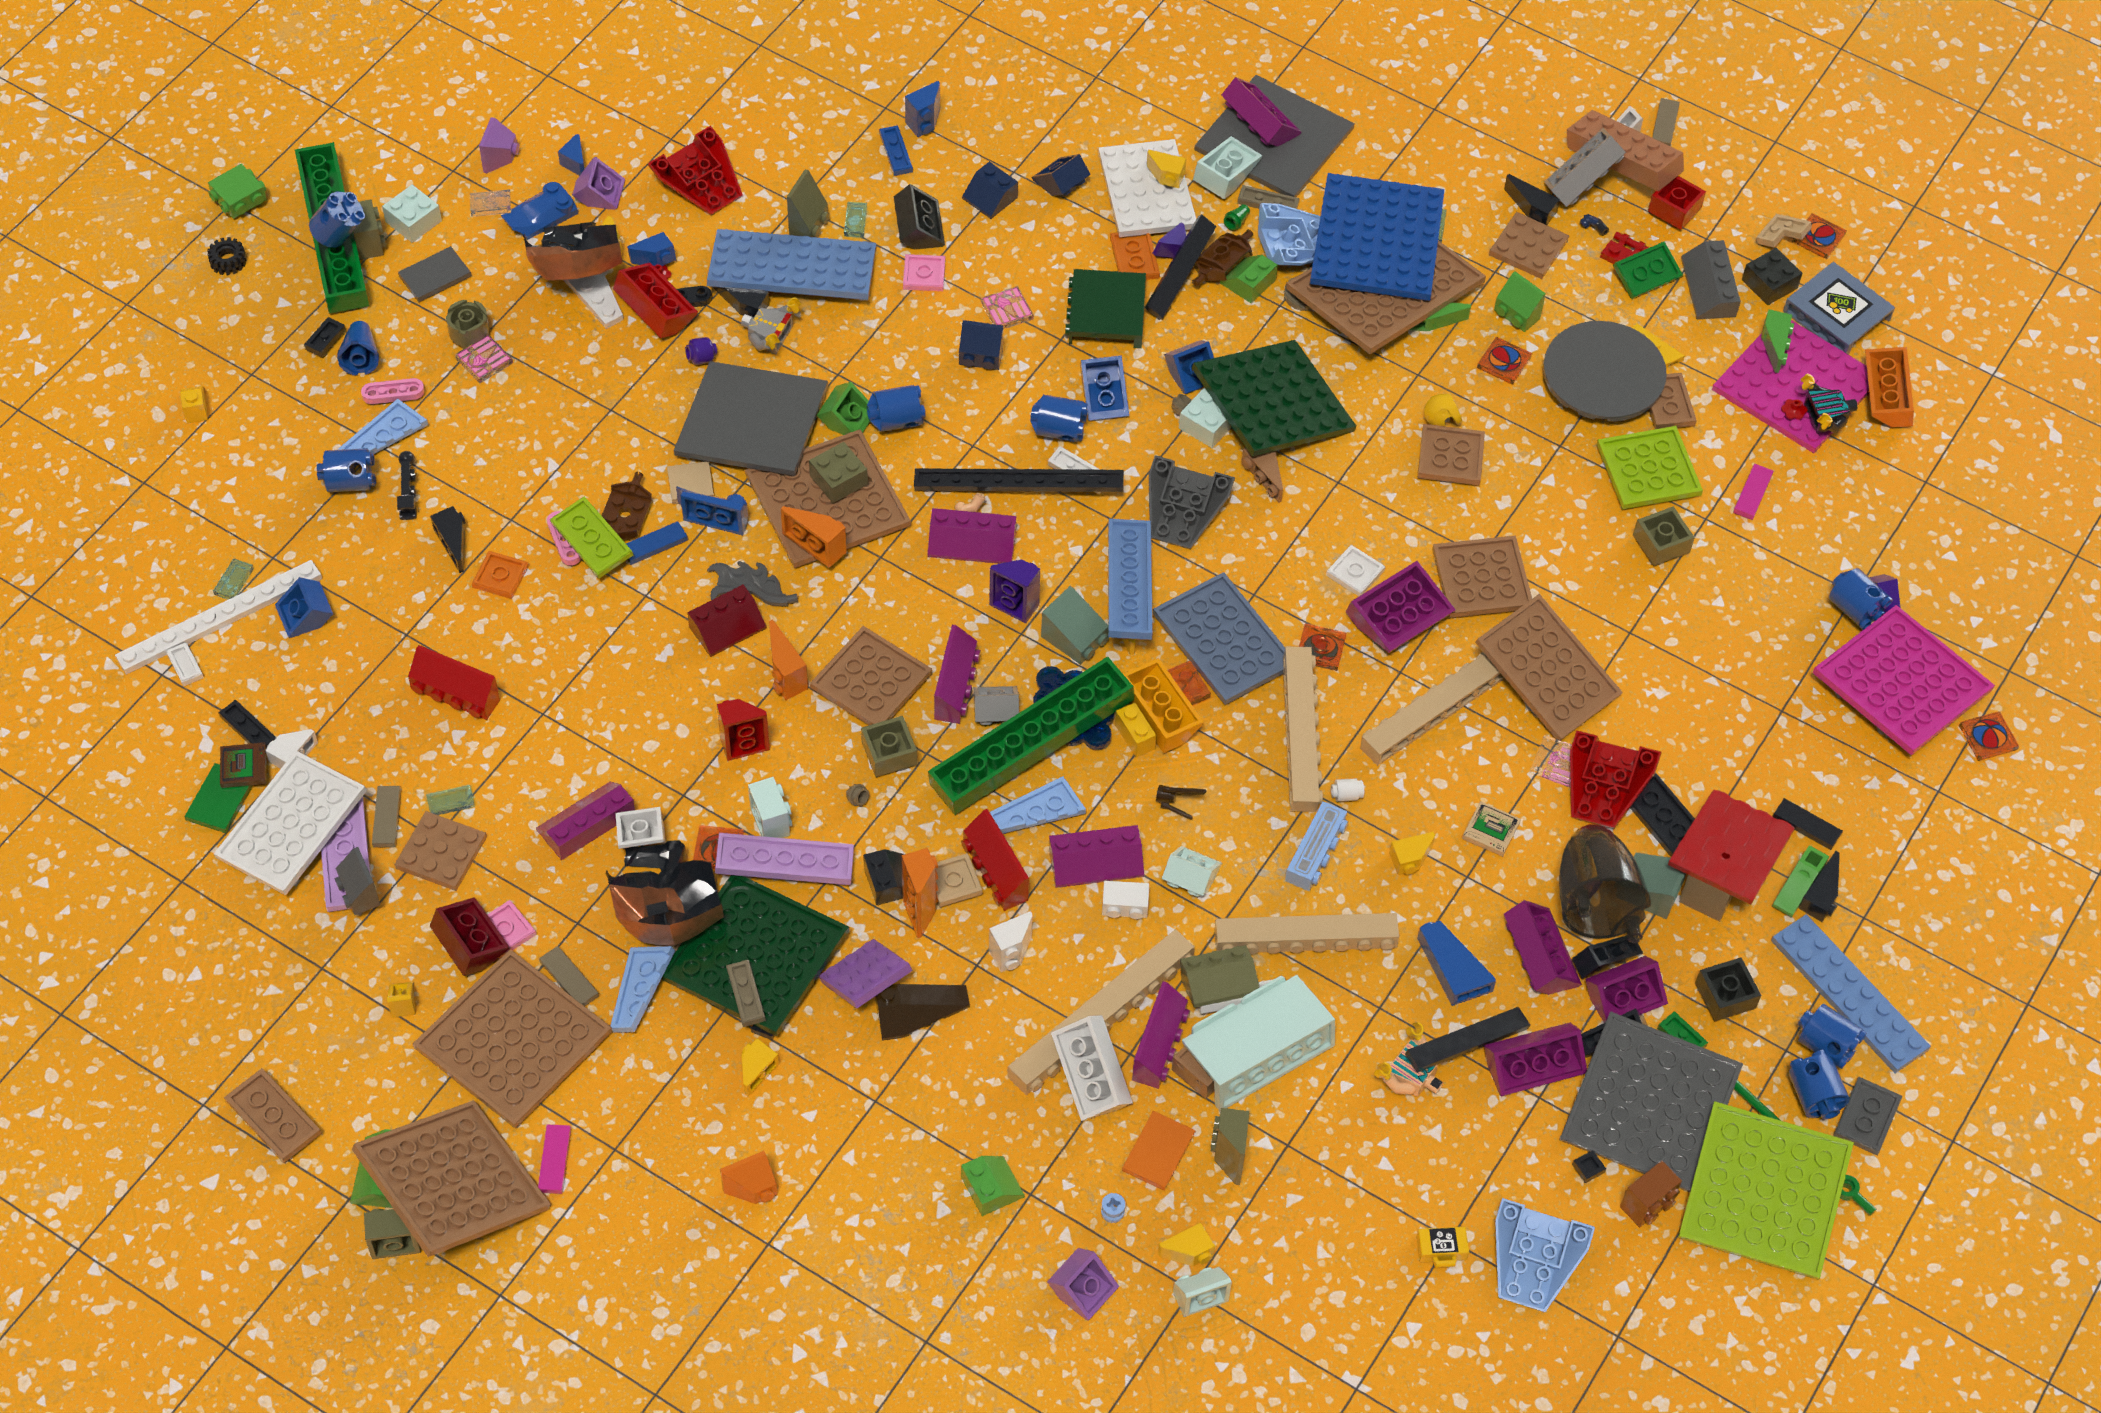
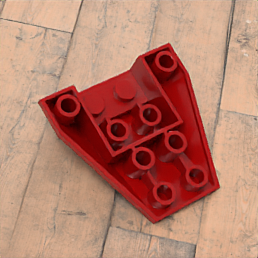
M711 125L695 134L693 142L669 157L662 154L648 163L649 168L661 182L709 215L715 214L743 195L723 140Z
M1576 731L1570 749L1571 817L1615 829L1656 773L1662 752L1641 746L1639 751L1601 742L1597 735Z

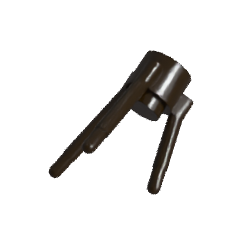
M1159 785L1156 802L1161 803V808L1171 810L1192 820L1193 816L1170 805V802H1175L1177 793L1204 795L1207 790Z

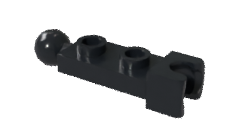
M403 451L398 457L401 464V496H397V509L399 510L400 520H412L417 518L414 499L416 498V488L412 486V482L416 481L415 469H411L415 462V456L410 451Z

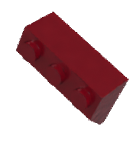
M744 584L687 612L689 628L710 657L766 629V624L755 599Z
M475 897L436 908L430 928L463 976L483 971L509 949V945Z

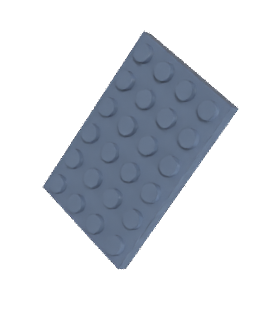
M1224 572L1153 609V615L1225 705L1283 674L1285 647Z

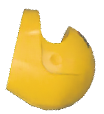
M1437 394L1426 402L1424 416L1430 425L1445 426V420L1448 417H1452L1458 425L1463 422L1450 394Z

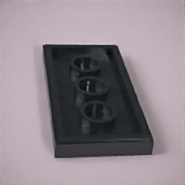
M1657 773L1654 774L1630 807L1670 857H1672L1695 820Z

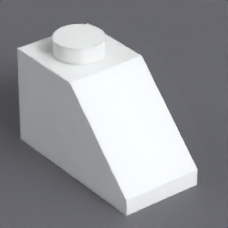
M309 729L279 735L274 741L269 743L265 750L269 763L281 769L295 750L307 756L318 743L315 731Z

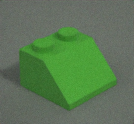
M1263 255L1245 257L1226 275L1227 280L1220 281V284L1249 303H1253L1276 281L1278 265Z
M1514 271L1498 294L1494 310L1500 316L1510 321L1515 327L1526 332L1540 320L1546 293Z
M847 382L834 388L817 416L830 430L842 435L859 429L863 433L870 422L867 415L869 400L852 382Z
M980 1156L961 1165V1178L981 1216L1025 1197L1004 1156Z

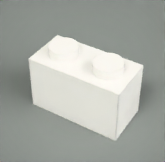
M1104 881L1102 915L1111 918L1119 916L1132 919L1147 918L1149 883Z

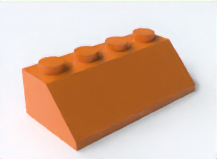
M1907 347L1865 349L1871 416L1890 427L1913 426L1914 407Z
M928 848L902 855L903 903L917 939L923 936L936 912V903H938L936 893L938 891L936 882L938 880L936 871L938 863L935 855L931 856Z

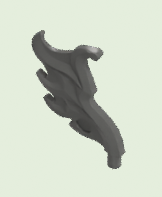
M741 561L737 562L740 566L737 569L724 563L712 564L707 569V572L715 571L719 576L717 586L711 591V600L744 584L750 594L755 595L769 605L788 606L790 603L798 602L797 594L786 595L782 593L779 580L775 575L768 577L767 568L762 563H756L757 570Z

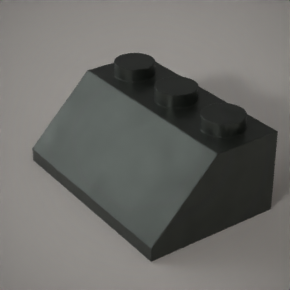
M911 184L893 196L900 242L914 250L937 248L945 245L939 203L936 198Z

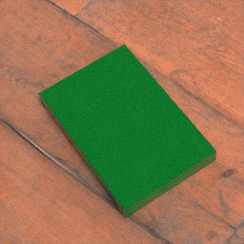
M1665 241L1613 264L1631 299L1671 283L1683 276Z
M214 763L185 814V820L227 833L253 785L221 788L220 764Z

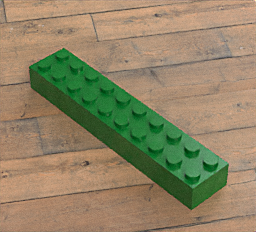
M334 142L294 149L309 221L331 193L337 191L345 192ZM354 232L351 233L341 246L336 248L322 245L313 237L329 314L369 306Z
M1107 656L928 771L929 783L953 814L956 815L1133 701L1134 686Z

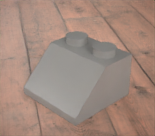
M1017 686L973 687L975 722H979L981 725L993 724V721L1004 723L1019 713Z

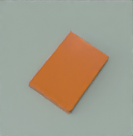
M1118 232L1110 233V241L1118 272L1146 273V280L1160 278L1156 256L1152 254L1154 247L1149 233L1119 237Z
M1153 1111L1124 1163L1122 1171L1165 1191L1195 1135V1130Z

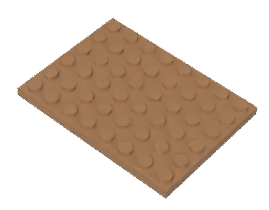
M1438 240L1430 301L1310 284L1312 268L1287 282L1286 289L1362 349L1372 354L1448 304L1484 283L1486 276Z

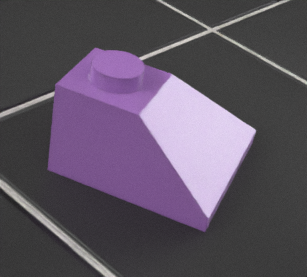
M493 117L490 118L479 144L483 173H489L512 163L514 156L519 153L520 146L517 143L516 135Z
M594 157L576 180L572 196L587 207L615 210L618 207L625 178L597 157Z

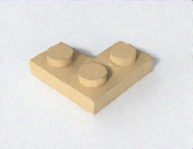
M1776 214L1756 237L1757 244L1775 247L1784 236L1802 240L1812 228L1811 221Z

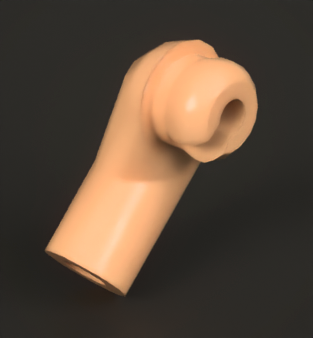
M976 493L970 503L958 502L955 505V510L977 512L986 498L982 494Z

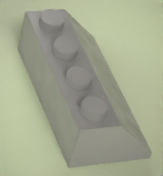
M1602 128L1544 182L1567 207L1569 204H1574L1583 191H1588L1598 177L1601 178L1606 175L1610 166L1619 163L1626 152Z

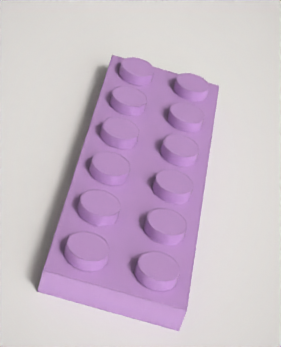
M363 797L321 849L327 912L347 909L342 898L345 892L344 890L339 891L334 878L338 877L336 867L354 848L359 847L370 873Z
M719 833L715 874L851 885L854 844Z

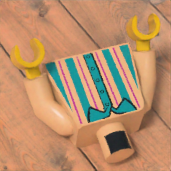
M1415 1022L1413 1023L1416 1029L1415 1032L1412 1027L1406 1029L1407 1035L1414 1037V1041L1410 1039L1391 1065L1387 1062L1378 1064L1382 1070H1376L1374 1075L1377 1078H1384L1383 1081L1396 1094L1419 1096L1425 1087L1437 1094L1444 1084L1443 1081L1435 1077L1438 1065L1416 1072L1405 1055L1408 1049L1427 1042L1425 1036L1422 1035L1424 1031L1423 1025Z

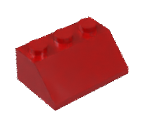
M740 699L725 700L717 704L720 740L727 761L770 750L768 721L765 710Z

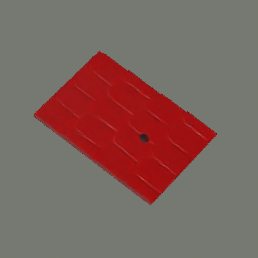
M1713 790L1668 862L1669 866L1688 874L1679 902L1719 922L1733 896L1751 905L1794 832L1795 827L1784 820L1771 817L1765 811L1752 808L1744 801L1735 800L1725 792Z

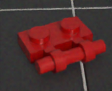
M1616 232L1613 239L1619 242L1616 243L1610 240L1601 252L1600 258L1614 264L1649 247L1642 241L1637 242L1631 239L1630 235L1626 233ZM1627 245V246H1629V247H1631V248H1633V249H1635V250L1632 251V250L1626 248L1625 246Z

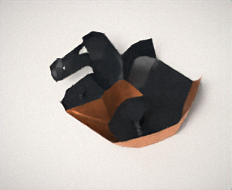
M595 222L547 227L544 228L542 244L531 245L526 240L525 234L523 235L527 258L534 269L545 280H568L601 274L622 263L616 225L596 226Z
M680 840L667 841L661 845L625 848V866L660 868L661 872L659 874L646 871L625 873L618 877H612L606 870L617 920L630 934L643 943L676 946L703 932L724 917L711 862L703 860L684 862L686 859L685 845Z

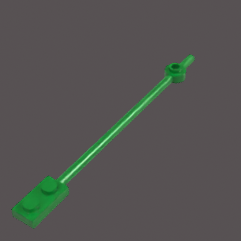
M1675 1011L1658 1025L1657 1029L1659 1031L1702 1048L1707 1047L1708 1042ZM1737 1080L1734 1090L1761 1115L1780 1120ZM1846 1175L1843 1187L1849 1189L1850 1192L1842 1189L1840 1199L1846 1201L1853 1199L1870 1216L1873 1215L1877 1209L1859 1193L1860 1185L1857 1179Z

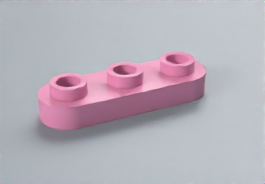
M412 378L368 383L362 387L361 394L364 402L378 404L394 402L397 399L400 401L419 399L423 396L425 390L421 380Z
M561 511L552 512L547 517V524L560 559L566 565H575L581 561V558L567 541L563 542L565 539L550 522V519Z

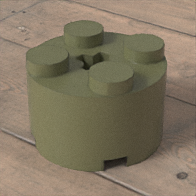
M461 300L449 307L446 322L449 337L455 344L460 345L463 349H470L469 347L490 336L487 311L481 303Z

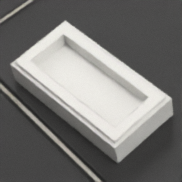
M186 642L166 650L167 656L183 687L204 678Z

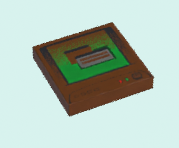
M265 742L220 746L221 788L266 784L267 754L265 750L267 747Z

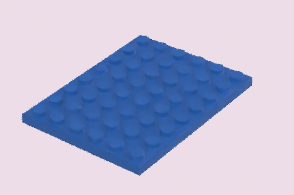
M1328 173L1310 284L1430 301L1445 189Z

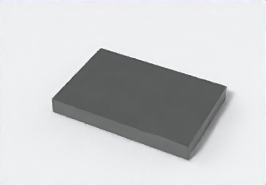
M451 246L398 272L400 279L418 302L472 276L471 271Z
M1858 1077L1850 1095L1849 1103L1844 1109L1833 1136L1854 1142L1853 1145L1878 1156L1902 1095Z

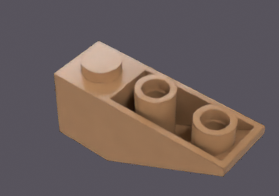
M1245 447L1242 452V465L1245 469H1249L1256 481L1261 483L1266 488L1268 494L1280 503L1282 501L1283 486L1276 452L1252 456Z

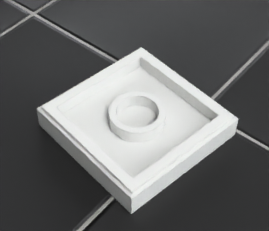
M1350 545L1326 571V576L1357 596H1361L1385 571L1386 566L1353 545Z

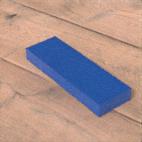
M898 125L879 129L893 175L912 173L913 167Z
M677 521L626 543L633 552V556L627 560L630 565L688 541V537Z

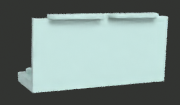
M1298 975L1287 981L1283 976H1279L1244 996L1240 1004L1235 1005L1232 1003L1196 1023L1192 1027V1034L1182 1039V1043L1214 1081L1215 1106L1221 1111V1108L1230 1107L1334 1047L1335 1018Z

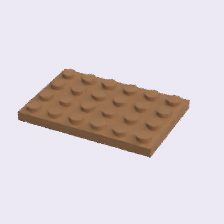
M1540 594L1475 641L1558 742L1623 693Z

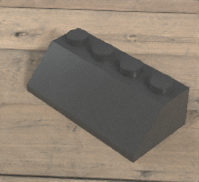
M1724 240L1705 241L1683 254L1681 261L1696 319L1736 317L1741 301Z

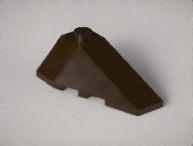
M894 984L875 996L882 1041L905 1038L917 1029L929 1027L932 1022L941 1018L946 1019L970 1007L966 985Z

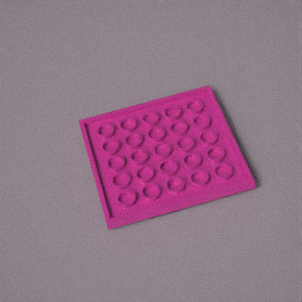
M1791 320V323H1794L1792 335H1788L1791 342L1789 350L1784 352L1788 354L1785 366L1781 365L1779 373L1774 372L1762 341L1761 333L1713 384L1712 390L1810 452L1815 453L1833 432L1826 431L1817 434L1808 412L1801 420H1796L1795 418L1792 420L1787 419L1785 413L1781 411L1782 405L1785 404L1787 399L1801 400L1804 405L1808 390L1802 389L1803 382L1800 379L1806 374L1812 375L1815 383L1820 387L1840 390L1845 400L1855 399L1857 405H1859L1869 394L1867 367Z
M1897 605L1818 664L1812 672L1910 755H1913L1989 694L1995 686Z

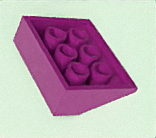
M1415 561L1352 600L1346 613L1359 630L1390 653L1449 616L1456 609L1420 563Z

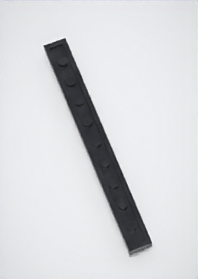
M915 468L914 491L1123 492L1124 470Z

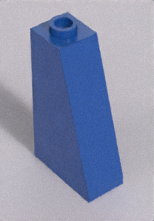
M1441 921L1435 923L1428 922L1419 928L1417 939L1452 1006L1494 991L1496 983L1494 976Z

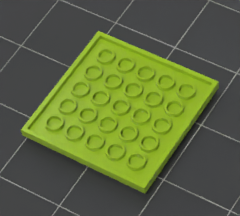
M1714 1101L1678 1238L1819 1280L1854 1142Z

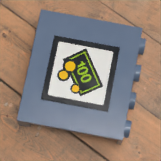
M1832 262L1787 298L1783 312L1792 314V319L1805 329L1849 355L1853 343L1881 320L1886 319L1888 322L1891 320L1895 307L1860 282L1859 279L1844 270V268Z

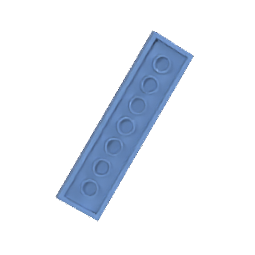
M1108 520V637L1152 640L1151 521Z
M1807 914L1772 937L1771 941L1829 1004L1839 1014L1867 1032L1863 1040L1895 1074L1929 1051L1930 1044Z

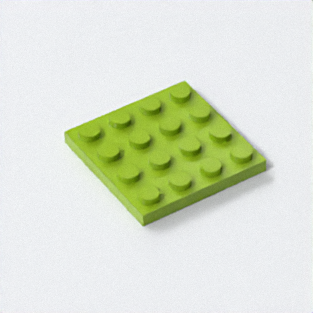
M1676 426L1598 439L1597 447L1622 510L1702 495L1703 489Z

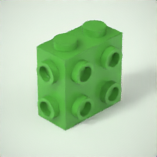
M242 163L208 182L210 189L208 194L212 201H217L221 210L225 214L228 213L233 219L267 200L264 183L261 180L258 181L252 170L246 169Z

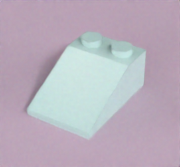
M1231 136L1197 162L1193 180L1225 199L1239 187L1261 160L1262 155Z

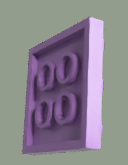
M872 939L834 966L829 967L819 975V978L825 986L855 1008H859L910 973L912 969L908 962L875 939Z

